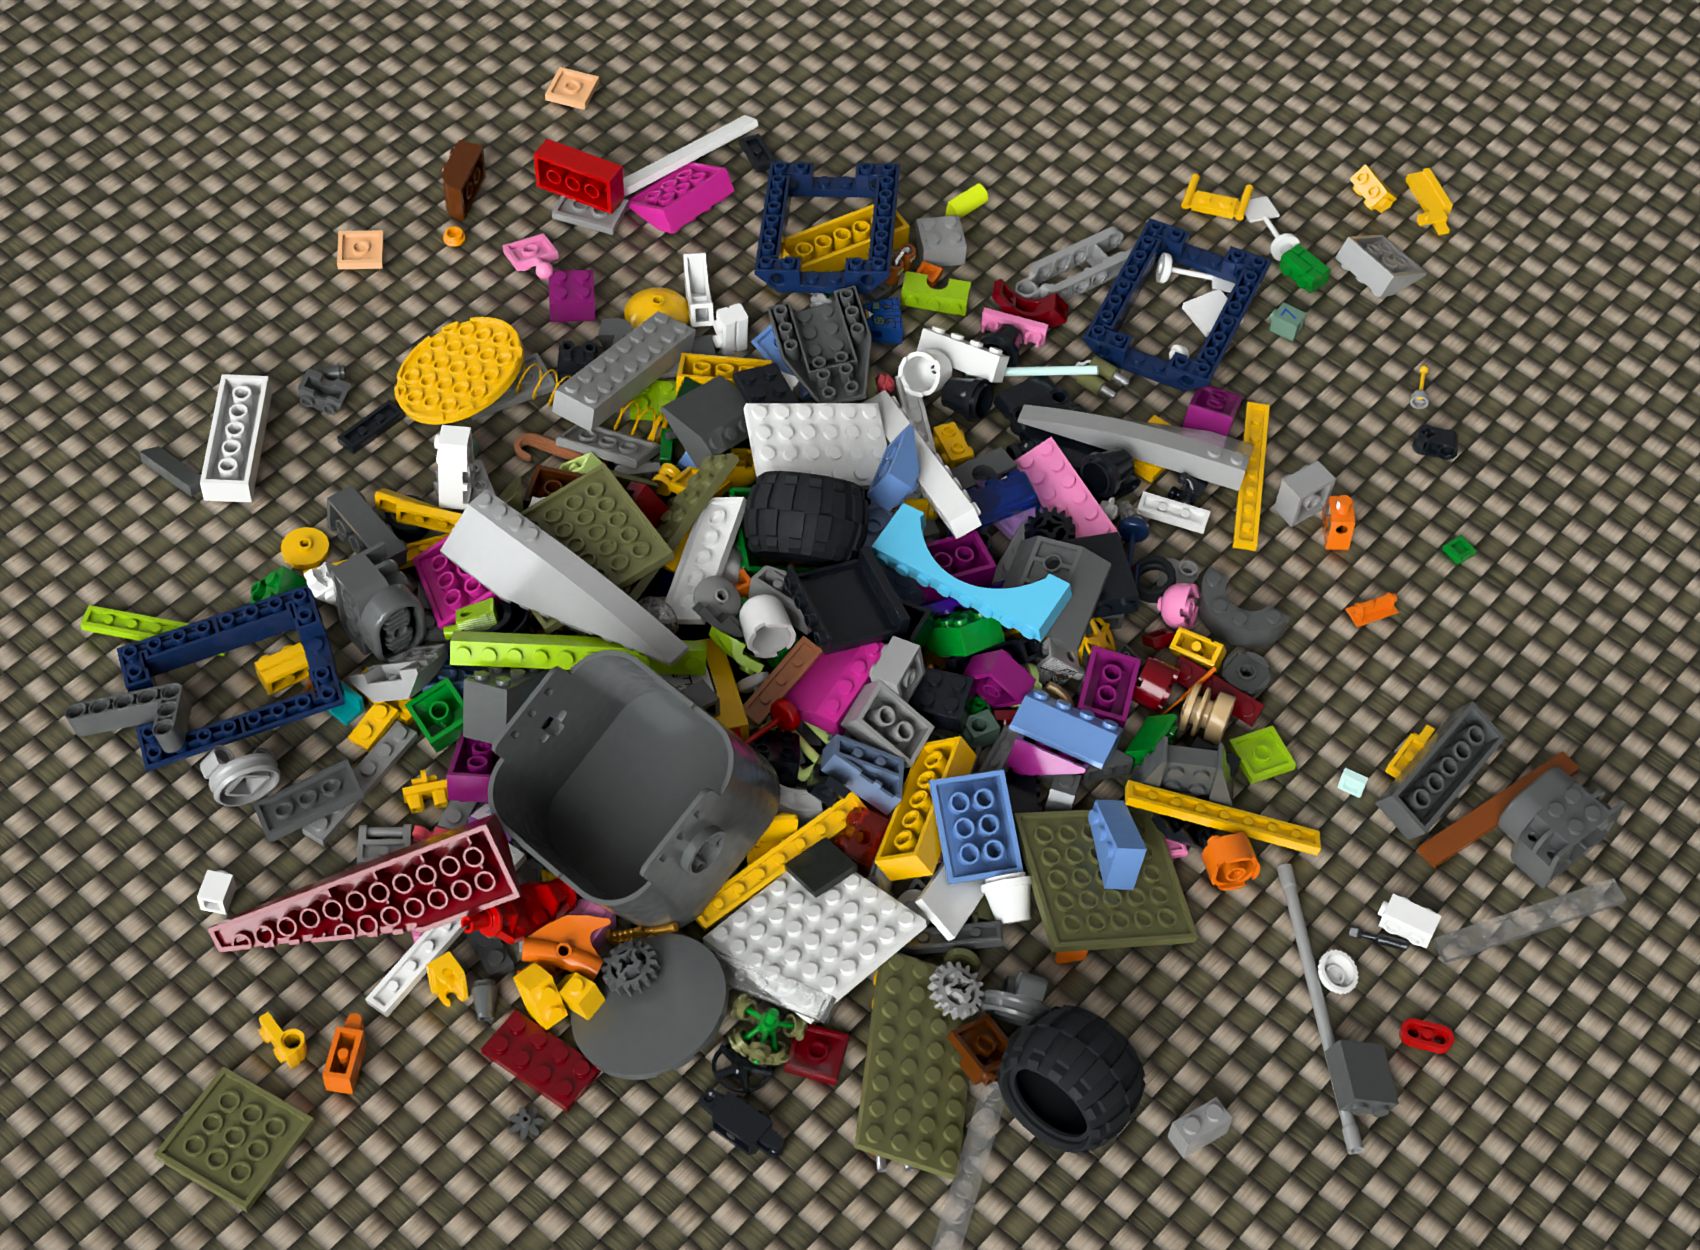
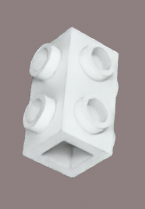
M1395 894L1392 895L1389 902H1383L1378 912V915L1382 916L1379 927L1384 928L1388 933L1401 936L1412 944L1426 949L1441 919V915L1436 914L1433 910L1423 908L1409 899Z

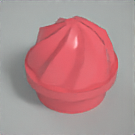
M878 373L875 378L878 394L884 390L888 394L893 392L895 382L892 377L887 373L884 375Z

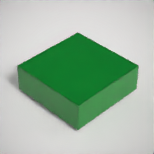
M1462 535L1444 544L1442 549L1457 565L1475 556L1477 551Z

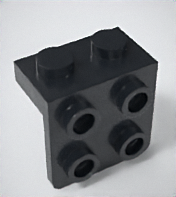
M755 728L750 729V731H749V737H750L751 735H753L755 732H757L758 730H760L761 728H759V729H755ZM769 730L749 744L771 763L781 785L796 788L800 766L799 734L790 731Z

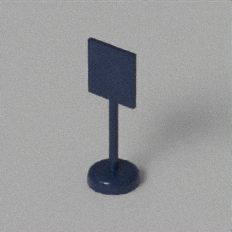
M1128 517L1119 521L1117 531L1122 540L1129 542L1127 560L1137 587L1139 564L1133 566L1135 543L1142 542L1149 536L1150 526L1143 519Z

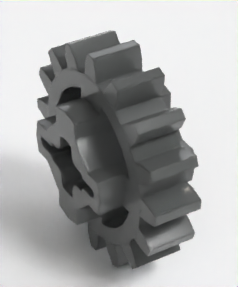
M629 940L628 945L625 947L622 943H619V950L611 949V958L603 959L607 966L601 967V971L604 974L602 979L611 992L617 991L619 996H623L626 991L632 997L635 990H638L641 994L643 993V986L651 987V978H658L655 970H659L661 967L658 963L659 957L649 944L644 945L641 940L636 945H634L632 940Z

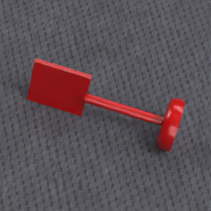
M778 698L774 701L770 708L773 720L744 741L751 744L776 725L782 730L790 732L800 726V716L793 704L784 698ZM735 728L732 732L743 739L740 728Z

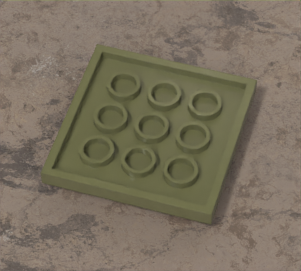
M223 1066L154 1153V1156L158 1161L247 1213L315 1124V1121L308 1114Z

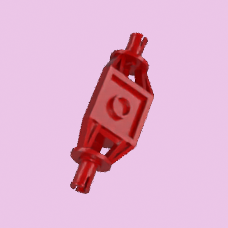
M560 878L547 882H529L519 885L521 897L478 913L464 916L461 919V927L464 928L471 925V927L465 928L463 931L472 933L479 930L486 937L496 936L511 945L523 941L524 937L530 936L543 926L573 911L576 907L577 899L583 897Z

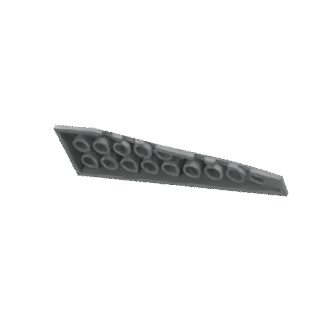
M1024 405L1017 421L1105 450L1122 448L1134 459L1179 473L1186 472L1188 476L1236 491L1240 490L1254 447L1253 444L1211 431L1042 406Z

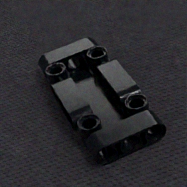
M1034 376L1002 391L993 401V404L1002 415L1009 419L1011 422L1010 430L1014 434L1019 435L1020 441L1031 439L1036 447L1052 437L1080 478V464L1084 457L1093 452L1101 453L1108 451L1017 422L1024 405L1087 413L1081 405H1073L1069 400L1068 391L1058 388L1048 376ZM1133 472L1120 485L1119 490L1110 497H1114L1116 501L1132 493L1138 488L1141 480ZM1092 494L1099 505L1103 500L1109 501L1110 498H1100Z

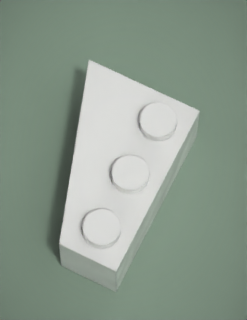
M442 425L440 434L435 436V449H438L436 462L438 464L439 508L465 510L470 502L476 474L471 427Z

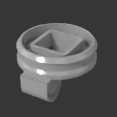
M217 745L200 763V769L204 778L209 779V788L214 794L215 801L224 806H241L264 797L276 787L281 776L273 753L265 747H257L252 754L235 759L229 748ZM243 778L246 779V782H240V781H241Z

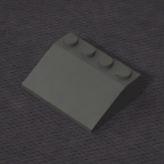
M721 375L659 408L697 469L701 467V462L707 456L724 454L749 439L743 409L746 401L739 389Z

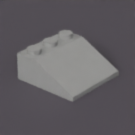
M1383 234L1348 237L1335 257L1341 263L1342 268L1351 271L1356 276V280L1366 284L1371 289V293L1377 297L1392 296L1427 274L1423 268Z

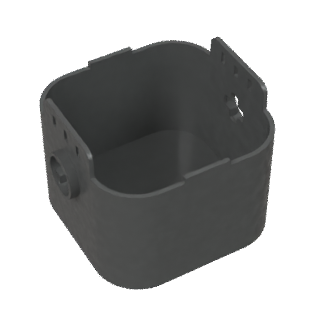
M605 650L590 654L577 662L568 672L558 666L551 669L500 732L491 747V750L500 756V759L496 763L489 780L488 802L491 813H496L503 830L581 897L636 925L645 927H656L676 921L680 929L694 921L704 911L768 829L776 816L780 803L778 776L771 763L762 754L639 659L623 651ZM549 717L554 718L545 730L541 728Z

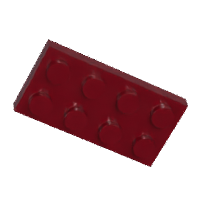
M515 1010L481 1048L483 1055L565 1112H568L601 1073L584 1055L518 1010Z

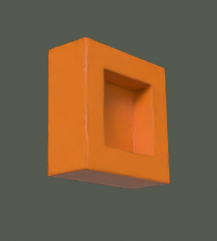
M923 261L915 273L927 274V284L934 288L942 276L943 268Z

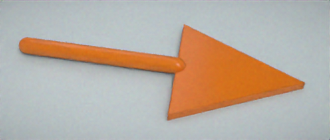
M1212 667L1196 683L1202 684L1217 670V668ZM1194 685L1181 697L1177 698L1161 715H1165L1180 701H1184L1194 688Z

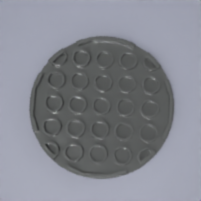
M675 933L657 935L656 937L648 935V937L640 936L631 939L634 945L639 940L644 945L649 944L659 957L658 963L661 966L659 970H655L658 978L650 979L652 986H643V993L641 994L638 990H635L632 997L626 991L623 996H619L617 991L611 992L602 979L604 974L600 968L592 982L596 984L605 998L604 1003L589 1021L571 1010V1026L574 1039L583 1055L597 1069L622 1079L640 1080L658 1077V1074L671 1069L675 1071L694 1059L693 1056L704 1046L707 1047L716 1036L727 1011L729 989L725 972L718 959L705 945L693 938ZM628 941L622 943L624 947L628 945ZM617 946L613 950L617 951L619 947ZM609 951L601 958H611L612 955Z

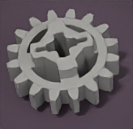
M949 961L944 966L940 965L934 971L935 973L929 977L932 983L927 986V989L933 991L929 998L932 1000L936 999L937 1003L934 1007L936 1009L942 1007L943 1016L951 1013L952 1020L957 1019L959 1016L962 1020H965L979 1011L978 1008L984 1003L981 1000L984 997V992L979 990L983 982L976 981L977 973H969L970 966H966L963 969L960 962L953 965Z

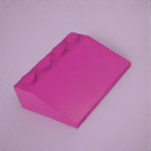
M690 162L660 178L628 199V208L659 231L672 234L680 231L681 227L686 223L696 220L697 216L701 213L711 210L712 206L716 203L726 200L728 195L734 192V188L726 168Z
M448 536L413 558L437 625L441 630H443V626L456 624V611L458 609L489 598H494L497 613L501 612L498 604L501 599L441 554L440 549Z
M876 642L825 655L823 652L784 699L793 704L801 720L832 735L839 734L843 736L846 729L841 723L863 686L872 683L869 677L870 669L874 663L877 664L885 644Z

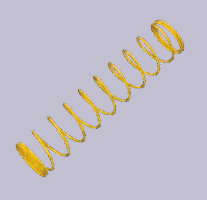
M523 359V374L517 384L516 394L521 390L522 384L520 383L524 381L526 372L533 365H537L539 367V381L533 391L532 400L537 396L536 390L540 387L542 379L547 373L553 371L556 376V383L548 402V406H551L554 401L555 389L558 388L565 378H571V376H565L558 382L556 371L550 369L541 377L540 365L533 363L525 370ZM636 400L628 403L624 409L622 407L615 423L614 431L618 429L621 416L631 403H636L637 417L630 436H634L642 415L648 409H652L654 414L653 426L647 441L654 442L657 428L664 417L663 413L656 419L654 408L648 407L639 416V405ZM665 417L663 419L661 430L662 428H666L668 421ZM661 430L654 443L659 444L661 440Z

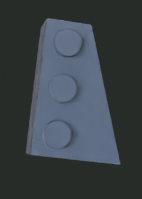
M836 734L822 750L821 771L840 782L888 816L902 800L905 759Z

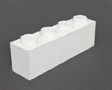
M932 326V329L923 328L917 351L926 349L939 350L949 358L952 368L976 377L988 379L992 383H1002L1010 358L1002 354L1003 350L996 347L987 349L983 347L984 343L976 340L968 342L964 340L965 336L961 334L951 333L949 335L945 333L946 329L938 326Z

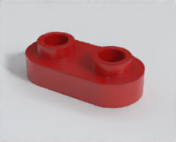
M1411 1018L1405 1020L1399 1030V1037L1405 1045L1438 1054L1448 1052L1454 1043V1034L1448 1027L1432 1022ZM1408 1033H1413L1416 1037H1412ZM1435 1039L1440 1040L1443 1044L1437 1043Z

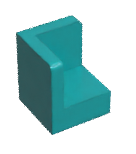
M341 680L345 694V704L327 711L347 726L361 715L365 709L363 698Z

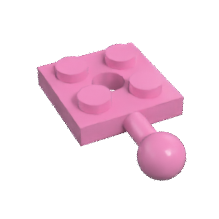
M544 233L502 245L504 254L517 271H527L536 266V274L539 278L545 280L553 275L554 269L550 263L559 259L558 251Z

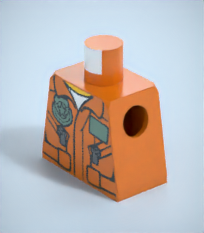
M1347 495L1330 496L1321 514L1325 549L1349 550L1355 527L1353 499ZM1337 527L1341 529L1340 533L1336 531Z

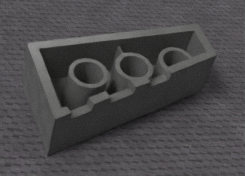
M351 485L327 497L328 528L332 532L337 530L340 533L338 536L343 542L350 541L352 550L355 553L359 554L383 541L387 557L394 560L398 568L407 563V545L403 540H399L395 536L389 524H385L381 520L377 510L367 504L361 492L358 493Z

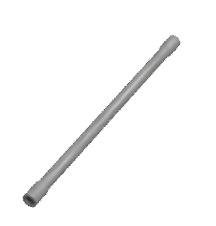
M1282 864L1277 867L1282 890L1285 894L1325 1054V1051L1335 1044V1039L1296 889L1297 883L1291 864ZM1339 1111L1348 1154L1361 1153L1364 1148L1354 1114L1347 1111Z

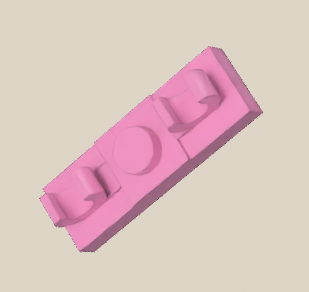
M984 308L980 325L981 333H984L985 330L992 332L1002 324H1010L1021 332L1024 344L1027 345L1028 342L1035 343L1037 348L1040 345L1044 346L1049 324Z

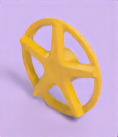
M1100 617L1092 618L1090 625L1093 632L1088 637H1086L1085 633L1083 638L1088 654L1090 655L1091 653L1088 644L1092 648L1094 645L1116 652L1115 642L1109 629L1110 624L1105 623ZM1095 620L1102 626L1101 630H1099ZM1106 635L1108 636L1110 644L1106 640Z

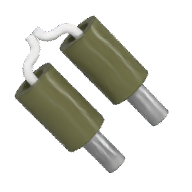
M1097 355L1092 360L1078 361L1075 365L1084 366L1089 363V366H1099L1098 376L1077 375L1075 379L1077 384L1097 396L1103 393L1114 400L1117 393L1106 387V381L1112 383L1115 380L1125 387L1130 382L1129 379L1119 374L1120 369Z

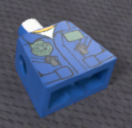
M899 297L866 302L863 311L872 336V342L902 344L903 323Z

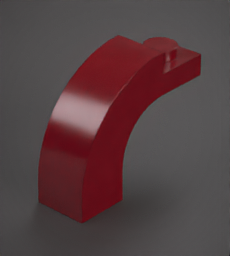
M1002 278L994 282L992 298L996 304H999L998 311L1049 324L1048 328L1067 322L1069 306L1057 293L1042 299H1027L1016 294Z

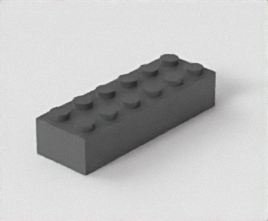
M1473 701L1455 709L1375 804L1408 840L1426 834L1503 742L1505 737Z

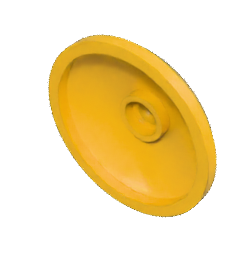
M654 287L639 291L627 301L624 309V318L631 324L633 330L657 311L665 313L669 317L685 323L687 326L690 323L688 301L678 292L667 288Z

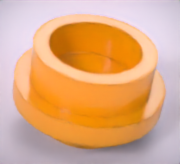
M451 226L446 229L443 240L448 246H460L465 242V233L461 228Z

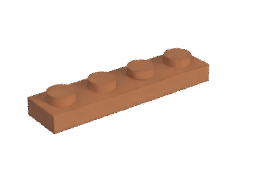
M803 635L745 702L743 708L746 717L760 727L771 714V704L778 698H785L819 659L823 651Z

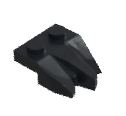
M1155 813L1151 818L1157 829L1167 839L1202 850L1208 845L1207 840L1212 837L1211 834L1218 831V829L1158 813Z

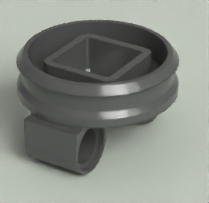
M1022 970L1017 978L1007 976L1001 991L985 990V1000L981 1004L982 1011L993 1018L1022 1027L1027 1021L1038 1014L1051 1009L1041 1003L1045 996L1048 980Z

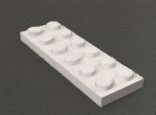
M744 497L711 498L693 523L659 616L662 624L705 625L706 621L692 609L695 606L693 600L694 590L699 582L707 577H722L745 513L747 500Z

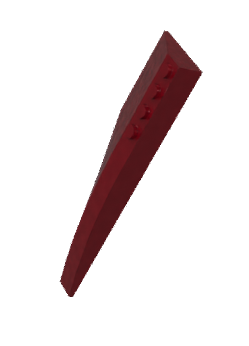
M496 813L304 886L210 926L207 930L218 952L248 950L252 947L260 946L268 948L280 944L298 945L302 942L310 941L318 943L348 940L359 936L378 937L380 934L389 933L397 935L409 931H416V933L426 932L459 920L464 916H469L519 898L522 894L507 836Z

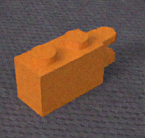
M357 1012L350 1014L346 1018L347 1021H345L344 1027L336 1026L322 1075L326 1091L352 1095L354 1093L367 1046L364 1035L365 1027L362 1022L363 1018Z

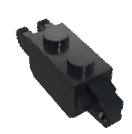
M708 1088L701 1095L699 1105L712 1116V1130L747 1155L756 1154L758 1150H761L766 1155H770L772 1158L782 1155L784 1139L781 1135H778V1132L772 1129L773 1122L765 1112L755 1110L749 1106L745 1098L740 1095L735 1096L729 1091L726 1095H723Z

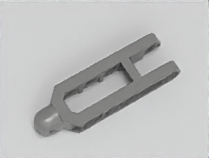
M1109 227L1032 263L1029 277L1016 284L1015 293L1027 299H1042L1057 293L1064 301H1067L1116 278L1132 249L1125 252L1121 251L1108 257L1105 253L1118 247L1124 238V235L1117 227ZM1085 262L1091 266V268L1087 267L1084 271L1072 277L1071 275L1067 276L1065 280L1055 285L1053 283H1044L1039 287L1040 283Z

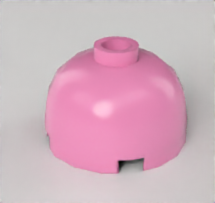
M1176 583L1164 592L1163 597H1159L1157 603L1158 611H1161L1164 622L1171 628L1178 630L1180 626L1189 630L1194 627L1199 606H1195V598H1199L1197 585L1192 583Z

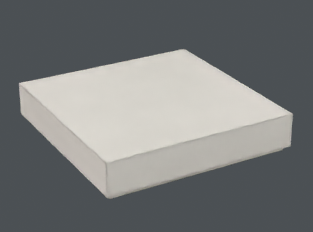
M1220 289L1184 302L1182 309L1204 336L1208 337L1228 298Z

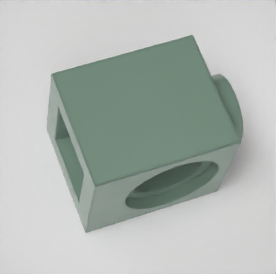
M986 709L969 716L963 734L959 735L965 741L985 747L996 742L1000 733V726L990 710Z

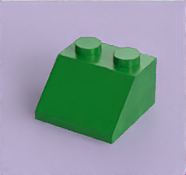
M448 677L404 704L436 753L459 739L461 731H463V699Z

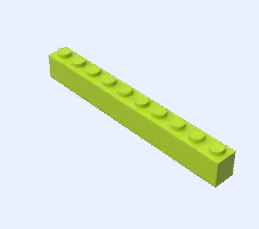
M453 631L450 640V665L553 669L558 666L564 670H570L577 662L590 654L605 650H617L633 655L656 673L706 675L707 641L682 640L689 647V650L672 666L644 656L640 651L628 650L617 642L613 641V643L605 641L602 637Z

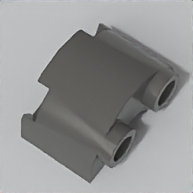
M308 368L298 387V392L301 396L300 402L306 407H313L328 415H333L342 405L351 383L337 378L334 381L328 380L324 377L323 373Z

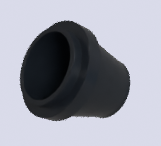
M1002 324L991 333L985 334L980 338L979 341L984 343L983 347L987 349L990 347L1003 350L1002 354L1010 357L1007 367H1016L1019 362V351L1023 343V336L1015 326Z
M950 377L943 386L941 402L943 406L964 416L965 420L977 423L986 417L991 408L993 388L990 381L982 377H977L976 379Z
M1115 448L1101 453L1093 452L1084 457L1080 464L1082 481L1092 494L1100 498H1108L1114 495L1119 490L1120 485L1134 472L1133 459L1122 448Z

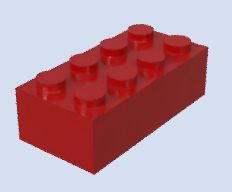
M546 139L534 153L536 187L563 195L566 198L612 214L624 200L623 166L550 139Z

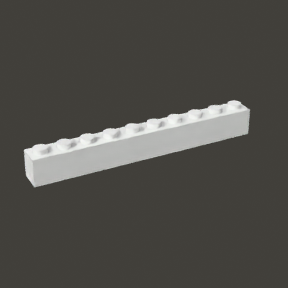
M886 390L875 395V397L862 402L878 403L887 445L909 424L913 426L920 471L916 480L918 487L954 537L958 539L981 526L982 524L978 518L981 512L975 502L971 501L965 489L962 490L956 477L953 478L947 465L944 466L939 454H935L929 441L926 442L920 429H917L912 418L909 419L903 407L900 408L896 397H890Z

